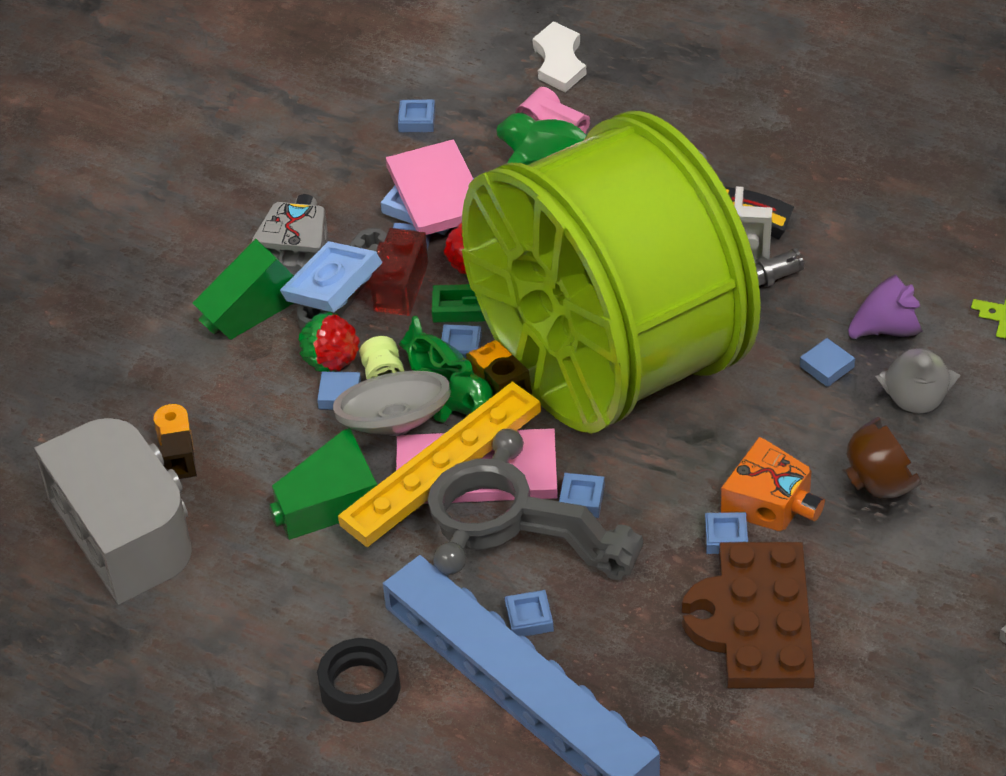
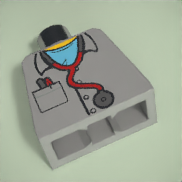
M308 194L297 196L295 203H274L255 233L252 242L256 238L289 271L298 272L327 243L328 228L325 209L322 206H317L316 199Z

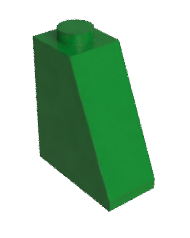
M255 238L193 302L203 313L198 320L214 335L220 330L232 340L294 304L286 301L280 291L294 275Z
M348 428L341 431L272 485L275 502L269 504L270 513L276 527L283 525L289 540L339 524L338 515L377 486L351 429Z

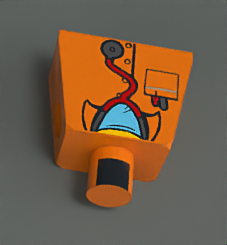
M759 437L721 487V513L746 512L747 522L772 530L782 531L786 529L796 514L815 522L823 511L825 499L810 493L812 471L809 466L769 441Z

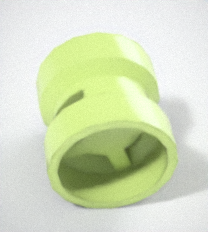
M387 336L372 337L361 345L359 353L361 362L365 367L367 380L384 374L404 371L403 364L398 358L397 345L392 338Z

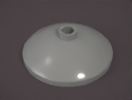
M429 371L389 373L362 381L348 388L336 398L333 403V410L336 420L350 429L374 435L400 436L422 425L440 411L449 399L451 390L447 378L438 373Z

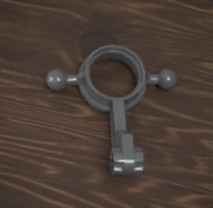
M511 428L502 429L493 437L492 447L495 453L492 459H473L458 463L443 472L430 488L428 505L432 518L440 526L442 535L449 540V542L441 544L435 550L433 561L437 569L447 575L456 574L465 566L467 556L464 548L487 549L499 546L515 537L520 530L565 538L587 565L597 567V569L605 572L608 578L614 580H622L624 575L631 574L643 547L644 540L642 535L635 533L630 526L617 525L616 529L606 531L586 506L530 497V488L525 475L513 464L508 463L509 459L516 458L523 451L524 445L523 438L519 432ZM478 489H499L511 493L515 497L514 503L506 513L494 520L483 523H465L453 519L446 512L449 505L455 499L467 492Z

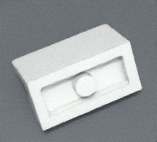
M736 186L734 206L748 237L754 261L761 257L769 259L772 208L743 206L744 187Z

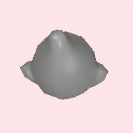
M916 348L904 351L891 363L887 371H882L875 377L901 409L922 414L936 409L961 375L948 370L943 359L932 351Z

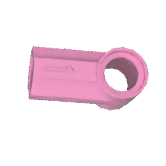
M539 87L515 111V113L531 116L536 121L546 119L567 121L580 128L585 134L590 126L589 116L561 104L558 96L546 87Z

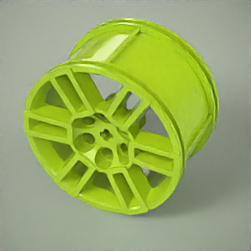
M643 111L623 112L595 125L589 131L586 138L579 143L529 165L522 163L503 164L493 170L480 174L469 183L462 210L464 245L462 255L470 287L476 294L494 339L501 343L529 370L532 396L538 399L541 406L563 424L578 431L588 432L589 434L599 432L626 418L633 410L637 401L692 374L699 376L716 374L743 360L753 347L760 323V288L753 253L745 229L730 196L710 164L680 131L663 119Z

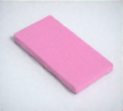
M555 428L517 430L524 441L523 451L516 458L509 459L508 463L513 464L525 475L530 488V497L540 499L558 498ZM445 433L397 436L396 470ZM491 450L481 459H492L495 453L494 450ZM478 489L463 494L452 503L514 500L515 497L511 493L499 489Z

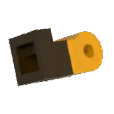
M493 340L483 347L466 354V360L471 362L474 374L485 379L491 386L492 396L512 381L532 395L529 370L497 340Z
M164 405L157 409L153 418L160 444L157 447L164 460L163 466L167 471L173 469L179 479L196 477L194 447L188 413L181 405Z

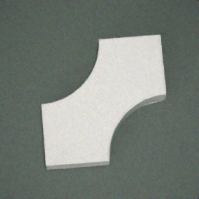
M553 21L532 39L534 51L544 59L543 65L538 70L539 80L566 93L586 75V65L579 61L574 54L580 46L579 33Z

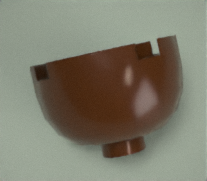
M879 417L863 425L853 434L847 445L846 452L851 467L844 471L857 491L864 487L874 497L888 499L897 498L922 484L917 473L912 476L907 468L911 461L886 425L882 427Z

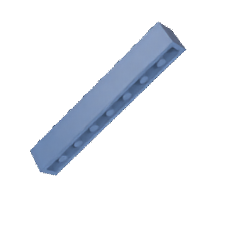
M419 555L383 582L385 605L388 611L582 776H660V753L656 745L645 736L640 737L632 731L620 714L613 710L608 711L597 702L593 693L586 686H578L566 676L564 670L557 662L545 659L536 651L528 638L523 635H516L506 626L499 614L494 611H487L477 602L471 591L465 587H458L449 579L447 574L440 572L435 564L432 565Z

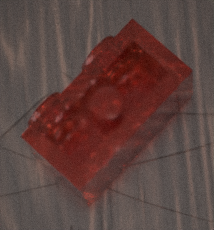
M389 228L385 241L379 242L377 247V254L383 263L372 273L371 278L366 282V288L371 290L374 311L410 316L428 267L426 232Z

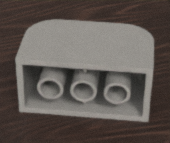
M97 419L34 447L49 501L118 605L175 577L185 568L191 557L192 545L186 523L188 511L180 496V492L183 490L181 482L173 469L167 471L163 466L164 460L158 447L154 443L148 445L137 428L119 419Z

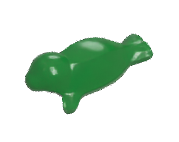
M523 113L511 114L496 129L498 138L503 140L514 151L507 163H522L525 165H529L579 143L587 136L580 128L567 121L557 119L536 121L531 116Z
M413 316L409 330L399 343L400 347L407 351L412 371H429L441 374L447 378L450 385V397L443 408L434 415L435 420L444 423L452 411L465 415L471 414L492 397L491 386L485 379L474 374L471 362L466 360L455 347L434 335L423 333L419 318Z

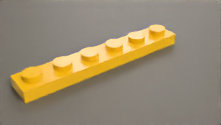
M512 381L338 515L340 527L364 546L369 547L428 501L432 484L443 472L458 463L483 458L493 450V437L500 430L511 428L517 431L541 412L540 401Z

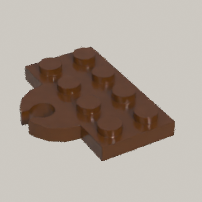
M720 542V576L708 577L699 581L689 589L683 598L682 613L690 614L683 616L682 627L685 633L695 644L704 649L725 653L727 688H814L815 673L803 542ZM696 610H706L713 616L708 619H699L691 615V613Z

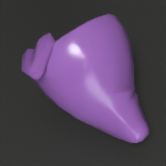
M894 274L875 287L861 304L849 325L848 334L851 339H858L868 335L878 336L880 334L908 337L923 332L914 311L920 307V303L913 296V285L905 286L899 277Z

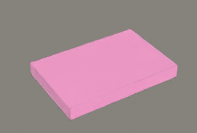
M454 139L386 157L387 169L419 237L454 228L462 223L464 199L469 188L468 185L473 180V177Z

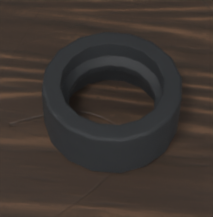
M354 638L336 644L321 658L317 670L322 703L332 715L343 721L360 723L375 720L387 713L398 700L401 685L396 657L387 646L376 640ZM370 666L382 671L384 674L383 682L368 693L358 695L347 694L334 687V680L337 676L350 667Z

